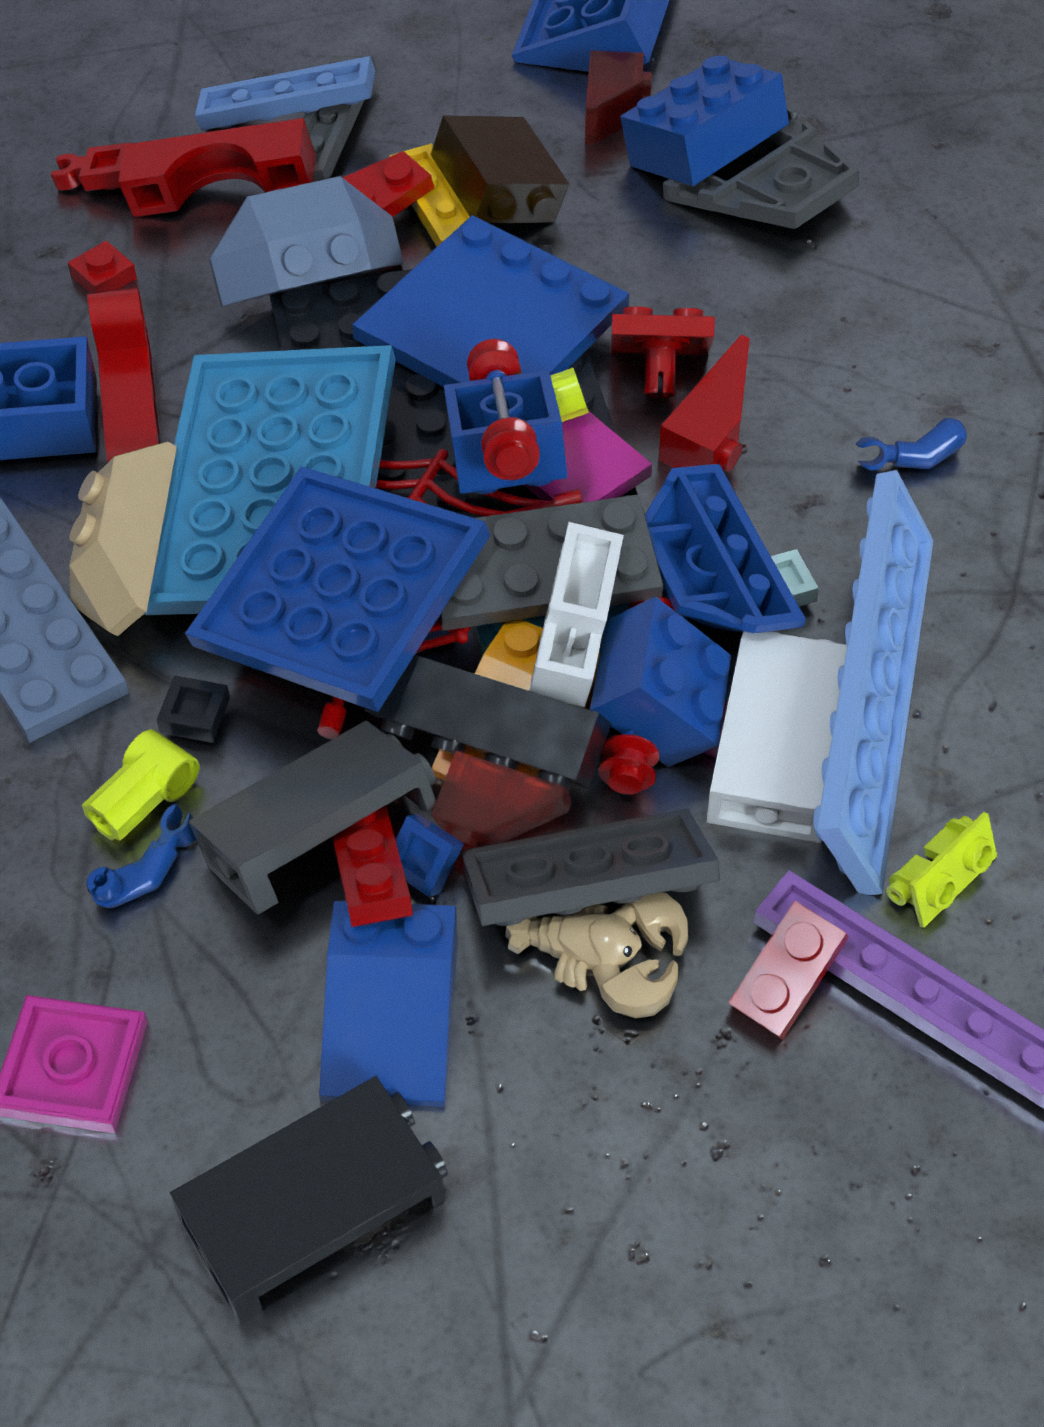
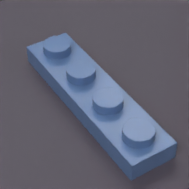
M367 56L203 88L200 92L195 118L201 131L212 128L226 129L249 121H269L286 114L297 112L311 113L323 107L339 104H357L363 100L371 99L376 71L371 57Z

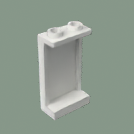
M776 631L760 633L742 632L710 788L706 823L821 843L815 833L813 817L815 808L821 805L824 788L822 763L825 758L829 757L832 740L830 716L833 711H837L840 693L838 670L845 663L847 645L825 639L815 640L785 635Z

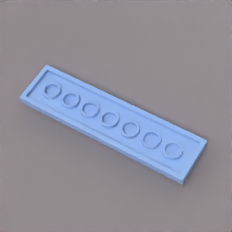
M897 470L876 474L873 497L867 500V516L869 521L866 537L860 541L862 563L859 579H855L853 582L852 591L855 604L852 621L848 622L845 628L847 652L845 663L838 670L840 693L837 711H833L830 716V731L832 735L829 757L825 758L822 763V779L824 783L821 805L815 808L813 817L815 833L820 841H824L835 857L841 873L847 875L858 893L866 895L883 894L934 542Z

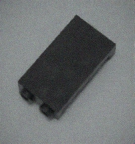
M377 1076L169 1192L180 1222L239 1325L263 1311L259 1296L427 1198L433 1208L445 1201L443 1178L448 1175V1171L440 1153L430 1141L421 1145L410 1128L415 1125V1120L406 1101L398 1091L389 1095Z

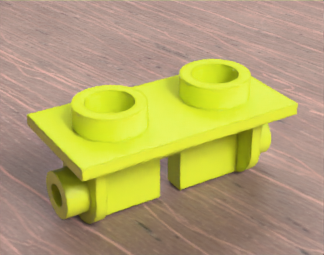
M983 812L974 821L967 816H962L960 819H950L945 824V827L923 847L925 856L934 859L933 861L915 854L899 871L890 876V886L886 889L888 897L899 906H903L907 902L914 905L920 927L925 928L942 910L948 908L956 896L980 873L985 872L997 857L988 813Z

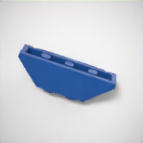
M720 464L672 468L663 486L648 508L645 519L663 588L675 612L717 630L760 633L803 627L806 618Z

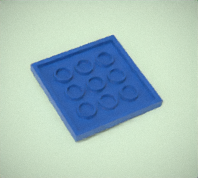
M471 215L352 324L353 337L356 341L366 346L392 345L396 362L442 387L447 384L470 381L467 369L468 355L475 345L487 339H501L510 343L517 351L522 373L549 370L550 375L567 370L612 325V314H622L623 308L629 307V293Z
M301 466L185 634L193 647L379 712L491 535L485 521Z

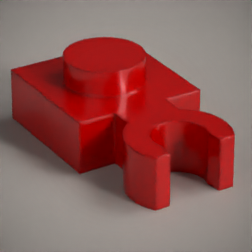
M132 143L90 147L87 150L86 156L78 157L75 154L57 156L56 162L60 170L52 171L50 174L57 190H69L80 184L83 185L85 191L120 188L118 181L124 145Z

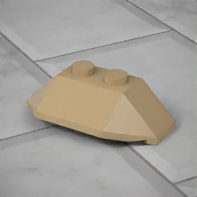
M170 442L114 456L99 472L91 471L79 490L78 498L83 501L81 513L76 519L69 537L70 541L74 543L69 565L70 600L77 610L116 636H119L147 612L177 446Z

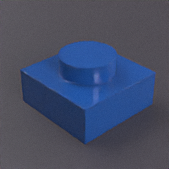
M419 813L408 815L395 840L406 882L428 897L440 894L464 843Z

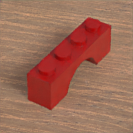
M304 118L125 144L118 182L133 217L178 211L184 201L195 191L221 180H247L258 185L264 193L311 183L314 180L316 154Z

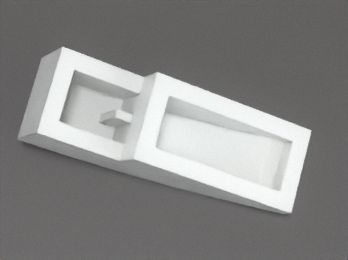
M568 522L529 691L569 704L585 707L594 678L602 634L607 621L624 535Z

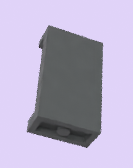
M364 721L189 820V824L208 868L254 912L260 914L279 903L267 874L402 795H405L424 811L432 810L437 807V802L431 785L436 780L431 766L421 754L416 753L413 755L402 747L399 740L392 733L384 734L368 721Z

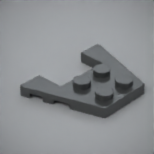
M786 104L789 125L765 139L779 146V148L728 181L713 174L695 186L668 179L663 182L664 199L670 202L796 229L859 186V170L830 142L823 144L816 137V129L808 121L801 123L797 119V110L791 105Z

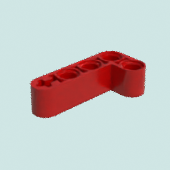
M138 287L87 294L90 322L98 354L107 463L114 456L161 444L151 348Z

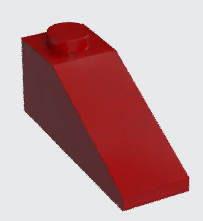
M741 334L662 423L658 461L672 468L720 464L722 470L727 472L734 468L742 452V444L738 441L750 338Z

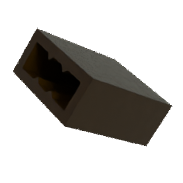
M443 115L430 155L469 216L473 215L487 223L556 221L569 182L524 117Z

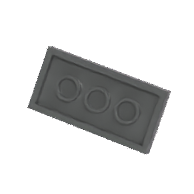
M639 495L475 518L486 522L491 536L439 617L442 631L546 616L568 522L624 535L610 606L646 601L655 596L658 599L661 598L663 583Z
M689 809L461 851L464 874L482 926L491 924L511 926L522 922L528 917L549 913L561 915L574 914L586 906L612 901L616 903H632L641 899L644 895L670 890L689 892L698 889L702 884L720 881L718 858Z

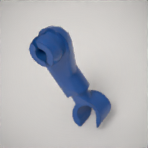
M944 418L936 427L916 442L896 441L895 445H886L875 437H864L856 442L855 445L861 448L877 445L880 451L874 460L858 461V463L868 470H878L887 462L893 463L894 467L927 470L959 450L966 442L967 432L961 421Z
M173 804L168 807L161 818L160 826L162 833L157 842L152 840L139 861L116 870L100 867L91 872L86 884L87 890L92 895L96 904L111 909L157 890L178 855L175 849L188 846L196 840L189 824V820L194 818L189 812L183 824L175 830L181 823L183 812L177 804Z

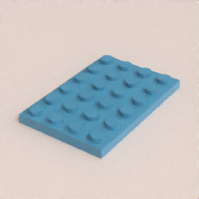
M392 345L194 355L174 443L177 446L145 615L199 614L301 466L376 489L396 362Z

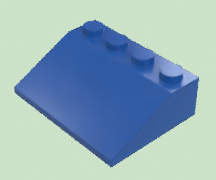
M533 0L511 56L516 63L613 74L626 69L628 71L637 70L646 63H649L669 0Z

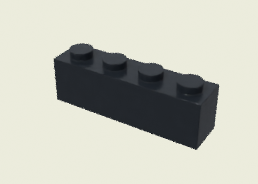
M414 655L379 712L367 708L364 710L382 721L379 728L380 731L392 733L394 736L408 741L412 740L414 732L433 737L430 747L463 758L466 749L485 754L482 764L508 774L515 775L518 766L538 772L536 782L563 792H569L571 783L590 788L612 724L598 712Z

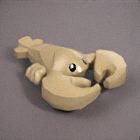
M664 892L644 895L635 902L624 903L611 914H606L609 907L604 904L586 906L581 911L572 915L547 916L543 918L533 916L525 918V920L518 924L506 926L505 937L509 939V950L519 954L529 945L538 947L540 951L559 958L554 973L555 980L560 983L564 982L569 987H576L579 991L586 990L587 988L586 975L594 976L601 997L614 1012L635 1019L654 1016L669 1004L678 982V964L674 960L671 961L665 973L657 980H651L648 977L658 971L660 960H647L620 972V968L631 961L642 947L640 937L632 926L637 924L644 939L659 951H662L666 942L660 932L666 931L669 933L673 940V955L676 956L682 955L688 942V921L679 903Z

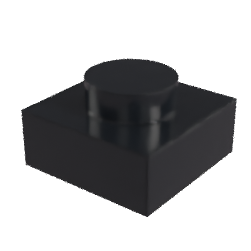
M174 675L157 717L159 732L213 743L230 700L228 685Z

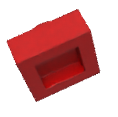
M107 240L68 262L71 277L89 293L118 290L137 279L134 264Z

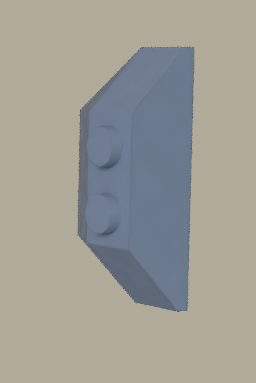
M341 176L246 197L219 244L209 257L221 307L294 288L312 286L404 264L393 217Z

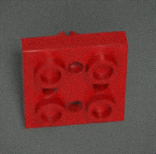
M634 306L623 308L622 314H612L611 353L646 354L645 389L643 390V395L657 398L658 377H662V398L675 397L676 355L709 356L714 339L715 317L703 316L704 311L697 308L674 309L673 315H653V309L648 307Z

